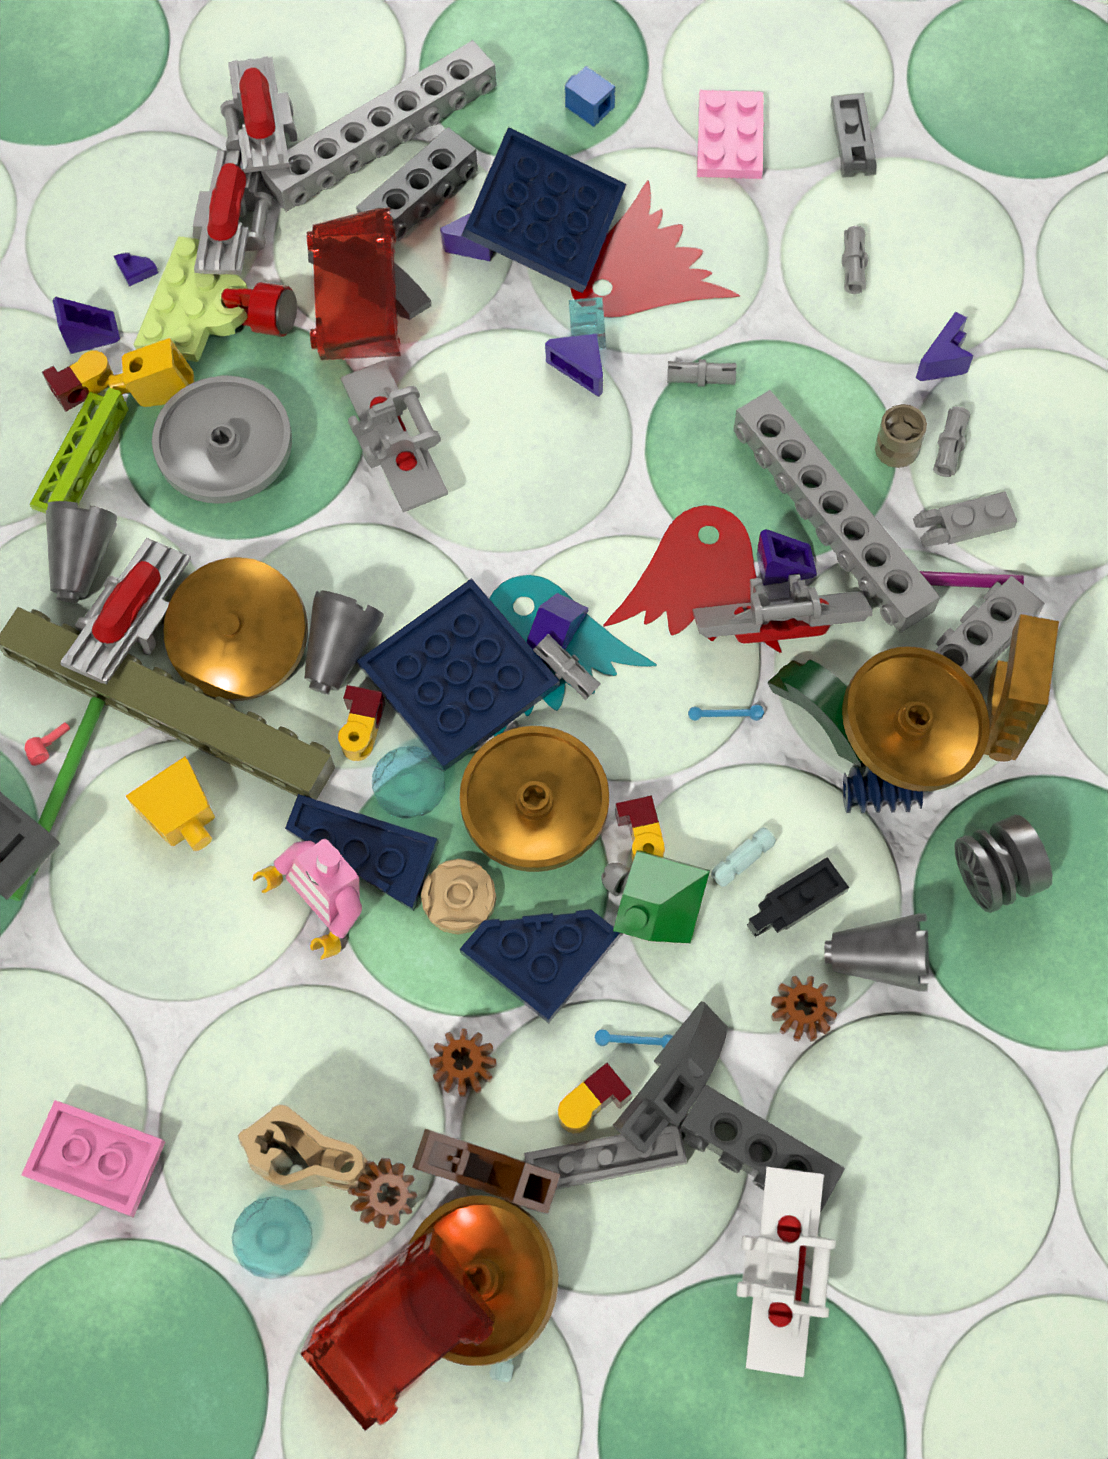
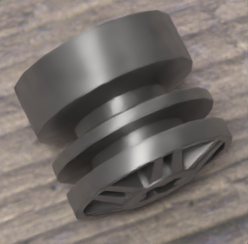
M1013 815L994 823L990 828V834L985 830H977L972 836L965 835L958 838L954 844L955 857L963 881L971 896L985 912L992 913L999 910L1002 905L1008 906L1013 904L1016 900V893L1021 897L1027 898L1048 889L1052 885V870L1044 845L1031 824L1021 815Z

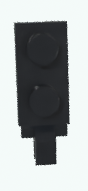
M827 857L768 893L765 899L758 905L761 912L749 918L747 927L755 938L772 927L777 933L784 929L787 930L848 892L849 886Z

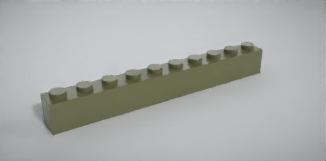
M17 607L1 631L0 650L5 657L82 694L99 698L105 702V705L295 796L300 794L317 800L335 769L330 751L317 742H311L309 745L299 740L293 731L282 726L277 730L267 725L266 720L256 713L248 711L247 714L239 712L235 710V706L228 700L218 696L214 700L204 695L202 689L190 682H185L183 685L172 680L173 677L161 668L154 667L151 670L142 666V662L129 653L107 685L61 666V660L80 632L68 624L63 623L60 627L52 623L48 616L38 610L32 609L29 612Z

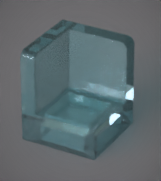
M602 297L569 300L571 336L597 333L600 349H606Z

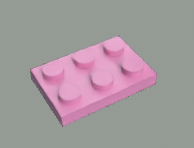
M700 90L697 177L762 179L764 92Z
M55 1100L21 1175L134 1218L165 1141Z

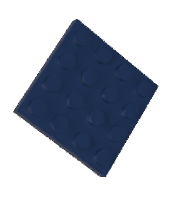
M508 127L461 236L583 293L627 184Z
M472 578L357 660L361 670L379 692L383 693V697L444 771L560 686L557 677Z

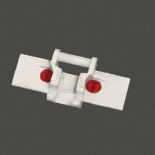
M774 1167L766 1168L759 1237L742 1236L741 1249L746 1250L743 1281L738 1282L736 1296L753 1297L746 1369L804 1377L810 1316L829 1317V1308H826L825 1304L831 1249H835L836 1240L818 1237L824 1174ZM807 1246L814 1247L809 1304L801 1302Z

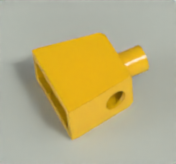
M171 338L125 353L122 356L123 373L112 375L108 378L110 388L121 391L122 394L131 393L140 406L151 407L165 405L178 391L194 383V371Z
M185 756L125 795L135 811L170 846H175L185 839L193 851H199L212 841V837L204 826L213 821L215 815L193 768Z

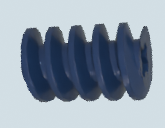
M856 766L850 768L848 777L844 773L843 802L846 813L851 812L853 803H858L861 813H865L868 802L873 803L876 813L881 812L883 802L888 803L891 813L896 811L898 802L903 803L906 812L911 811L914 801H917L919 808L922 809L923 791L908 790L890 784L874 774L867 766L864 769L863 776Z

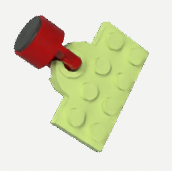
M178 236L133 345L136 349L171 338L185 360L199 362L209 335L227 336L236 334L235 329L240 325L250 326L254 333L284 337L292 330L297 314L296 296L291 287L259 282L251 290L235 274L195 273L194 266L200 239Z

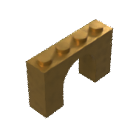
M1020 614L1012 631L1008 662L998 660L991 673L986 704L990 721V733L984 754L989 755L995 761L1006 762L1018 758L1048 706L1059 621Z

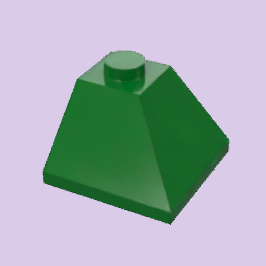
M637 850L622 894L613 931L647 941L691 944L710 870Z

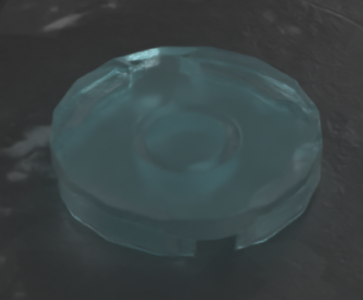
M416 746L399 747L389 751L378 761L372 774V789L378 804L388 814L401 819H409L430 813L440 803L445 792V774L442 766L429 751Z
M275 1196L258 1199L247 1206L235 1221L232 1233L233 1252L240 1265L256 1277L264 1279L288 1277L301 1268L310 1255L313 1239L311 1222L303 1209L289 1199Z

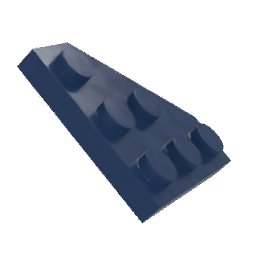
M591 909L579 910L576 913L553 915V913L522 916V919L502 921L500 919L484 920L460 948V953L549 1024L620 938L621 933L613 931L614 927Z

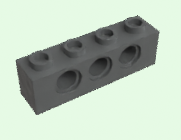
M448 127L356 206L359 226L388 249L395 241L403 239L408 230L418 221L427 218L431 210L441 201L447 200L459 185L474 176L476 170H478L476 148Z
M706 1084L681 1125V1133L686 1135L683 1140L688 1145L700 1152H704L706 1148L720 1156L718 1162L735 1173H739L741 1169L755 1177L753 1183L762 1190L765 1187L767 1167L784 1169L788 1165H797L804 1172L824 1174L820 1212L823 1210L845 1170L843 1166ZM721 1123L729 1124L735 1130L736 1137L728 1142L721 1141L716 1137L714 1127ZM754 1144L764 1145L769 1150L770 1159L764 1163L754 1161L749 1155V1147Z

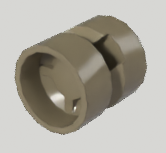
M900 404L889 408L885 412L875 443L876 455L882 463L890 467L902 468L909 466L916 460L927 428L925 416L919 409L912 405Z

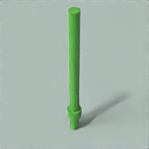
M91 697L39 818L38 824L49 833L105 702L99 698ZM39 867L31 876H35L37 874ZM31 876L17 889L10 899L21 901Z

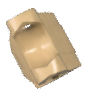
M280 1104L272 1107L270 1112L238 1134L239 1142L244 1148L251 1170L272 1185L285 1190H305L327 1186L347 1191L350 1187L358 1188L359 1182L357 1180L362 1173L366 1174L365 1163L367 1160L356 1146L323 1136L285 1105ZM278 1144L287 1153L296 1155L297 1150L309 1167L283 1176L282 1172L288 1170L294 1162L283 1150L277 1149ZM345 1163H354L353 1168L349 1172H341Z

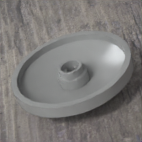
M215 376L196 381L184 387L170 398L161 409L154 424L152 448L164 478L181 494L206 503H231L244 500L261 492L280 475L291 453L292 430L284 406L269 389L247 378Z

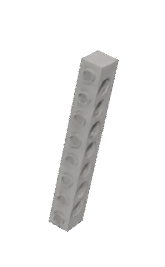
M473 40L288 149L290 167L261 171L265 187L286 212L304 204L307 199L322 190L329 189L337 181L357 172L362 166L372 160L384 156L389 150L402 142L409 141L414 135L427 127L436 125L442 118L454 111L461 110L466 104L479 96L489 93L496 87L495 64Z
M772 391L765 392L737 409L734 432L739 441L743 444H748L754 452L757 463L763 469L767 468L774 477L778 489L783 494H788L794 501L798 514L804 520L808 519L816 529L819 540L825 546L829 545L836 553L837 560L843 570L846 572L850 571L857 579L858 586L865 597L868 599L872 598L878 605L884 621L890 626L894 625L898 632L902 633L932 614L940 598L938 593ZM771 433L775 435V437H766L763 434ZM791 458L794 459L796 462L789 463L783 459ZM811 483L816 485L817 487L808 488L804 484ZM825 509H834L838 513L829 514ZM845 535H855L859 540H850ZM873 560L878 562L881 566L873 567L869 565L866 561ZM897 587L903 593L896 594L891 592L888 588Z

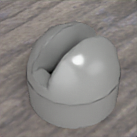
M621 863L608 864L604 868V873L601 874L602 884L614 896L621 895L624 891L630 869Z

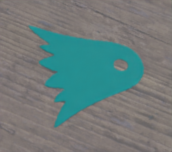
M521 575L504 581L492 592L489 598L525 641H527L540 605L556 593L573 600L562 588L552 581L534 575ZM519 597L530 598L534 602V610L525 616L517 614L513 608L516 599ZM588 614L584 617L566 648V651L571 656L575 655L579 658L577 662L590 675H592L591 669L594 668L601 673L616 676L617 672L611 662L633 666H657L656 663L614 637ZM545 664L554 675L557 673L549 665ZM563 678L559 680L560 686L543 698L555 711L559 710L564 698L565 683L567 682ZM534 706L524 712L527 717L531 714ZM507 726L497 732L494 737L503 733Z

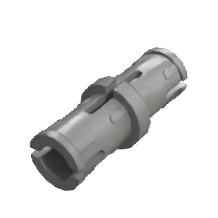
M851 226L848 227V230H844L845 251L841 258L842 266L845 270L844 289L847 293L859 294L862 293V290H866L865 267L868 265V255L865 252L864 228Z
M699 359V362L668 361L667 383H698V387H704L705 384L735 385L736 363H706V359Z
M953 407L948 410L945 429L938 438L939 452L933 471L943 477L955 475L960 451L964 450L966 444L964 436L970 412L962 407Z
M549 634L533 649L536 654L557 672L555 676L559 680L563 678L584 700L601 684L577 662L579 660L577 656H571Z

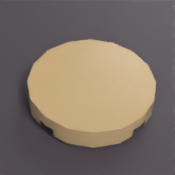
M464 859L445 861L438 865V868L433 870L431 874L429 873L424 880L421 891L423 910L430 922L443 932L453 934L473 932L484 920H488L494 912L497 899L494 881L482 869V866L474 861Z

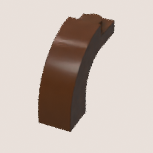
M428 1129L424 1130L412 1168L487 1192L511 1203L546 1214L549 1213L561 1175L526 1161Z

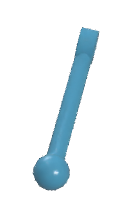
M753 705L750 709L701 710L699 707L694 706L688 711L689 718L694 721L699 720L701 717L750 716L752 720L758 721L764 715V709L760 705Z
M602 1029L596 1032L595 1041L599 1046H606L609 1042L661 1045L664 1048L673 1036L668 1034L662 1038L610 1035L608 1031Z

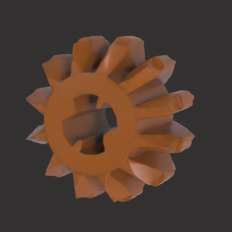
M793 976L791 978V987L781 983L777 989L781 996H774L771 1000V1005L778 1009L772 1013V1020L777 1022L785 1021L780 1027V1033L786 1034L790 1029L795 1030L793 1040L797 1042L800 1041L803 1032H806L807 1038L811 1042L816 1040L817 1030L827 1034L830 1030L827 1021H834L837 1017V1012L829 1008L836 1003L835 996L823 997L828 985L822 983L816 989L813 987V976L807 977L805 985H802L798 976ZM799 1002H802L804 1007H811L809 1015H805L803 1010L796 1011Z
M467 1029L460 1030V1039L458 1040L454 1039L451 1032H447L445 1037L449 1045L445 1046L441 1043H435L434 1050L441 1056L430 1058L431 1067L440 1068L433 1074L435 1082L446 1080L443 1089L447 1093H450L457 1084L460 1097L466 1096L467 1085H472L476 1093L481 1092L482 1089L478 1079L480 1078L490 1083L493 1077L486 1069L497 1066L495 1058L487 1057L493 1051L492 1044L485 1043L480 1046L483 1036L479 1032L474 1034L471 1040H468ZM463 1055L469 1056L471 1066L466 1069L465 1065H463V1070H458L455 1060L459 1056L462 1060L464 1059Z
M381 1158L378 1165L374 1161H367L365 1163L366 1174L362 1173L357 1180L359 1182L358 1188L350 1187L347 1190L348 1194L358 1196V1199L350 1205V1208L355 1212L362 1211L360 1215L362 1223L369 1224L373 1221L374 1226L380 1229L386 1226L387 1221L391 1225L396 1226L400 1224L399 1212L408 1215L412 1213L411 1207L406 1204L407 1198L415 1199L418 1195L416 1192L408 1190L407 1187L415 1181V1178L412 1175H403L405 1165L397 1162L392 1166L391 1160L388 1158ZM381 1185L387 1186L388 1189L387 1194L383 1193L386 1197L384 1201L378 1200L377 1193H382L379 1189Z

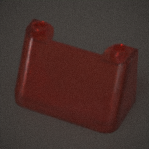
M391 207L375 208L313 224L312 231H307L306 235L308 252H313L316 328L310 329L311 348L318 350L321 360L401 356L400 338H397L398 316L394 260L396 227Z
M430 1228L321 1318L310 1330L300 1355L366 1431L376 1422L381 1426L390 1420L398 1410L395 1403L399 1399L400 1392L460 1342L463 1345L473 1342L477 1346L487 1339L494 1330L492 1325L495 1322V1316L444 1240L434 1228Z

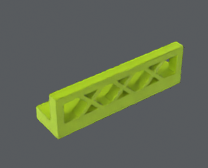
M108 388L104 396L92 392L88 394L29 504L33 510L46 514L48 504L43 501L50 492L52 494L48 503L67 501L79 504L129 410L121 391ZM98 405L99 407L91 420L89 416L94 406ZM79 436H82V438H81V440H80V442H79V444H78V446H77V448H76V447H75V442H76V440H77V438H78ZM64 464H67L61 476L59 472Z

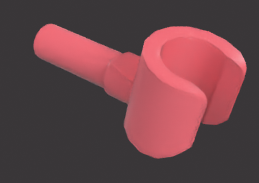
M66 722L47 736L45 735L42 738L33 737L26 741L24 749L31 765L37 766L49 758L46 747L70 730Z

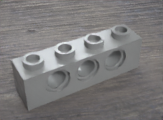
M1013 576L1003 585L999 582L995 583L985 594L984 599L986 601L979 608L975 605L969 608L960 620L962 624L955 631L949 628L936 643L939 647L934 652L955 662L973 681L1011 645L1012 631L1020 614L1038 617L1045 604ZM998 614L1005 619V621H997L991 615ZM967 638H977L981 641L982 645H974Z

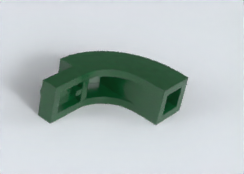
M811 659L805 664L792 660L783 666L767 682L771 691L805 709L825 730L838 756L863 767L865 764L853 750L843 724V700L847 685L828 669Z

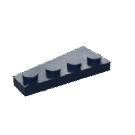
M300 794L296 798L285 827L287 832L301 841H312L317 844L322 839L328 840L355 870L358 877L412 911L415 910L424 880L427 877L439 843L435 837Z

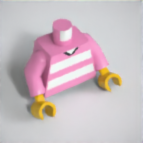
M322 839L317 844L312 841L296 842L274 861L275 866H268L253 875V881L264 876L267 880V887L262 890V893H266L281 885L283 881L282 874L286 875V880L330 930L329 934L314 938L310 944L312 951L324 947V953L320 957L322 960L335 956L340 952L341 942L339 938H344L362 912L359 877L328 840Z

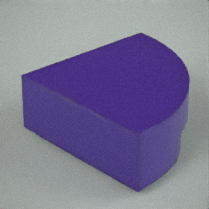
M121 253L114 256L115 262L129 287L159 274L155 263L147 257L133 256L130 253Z

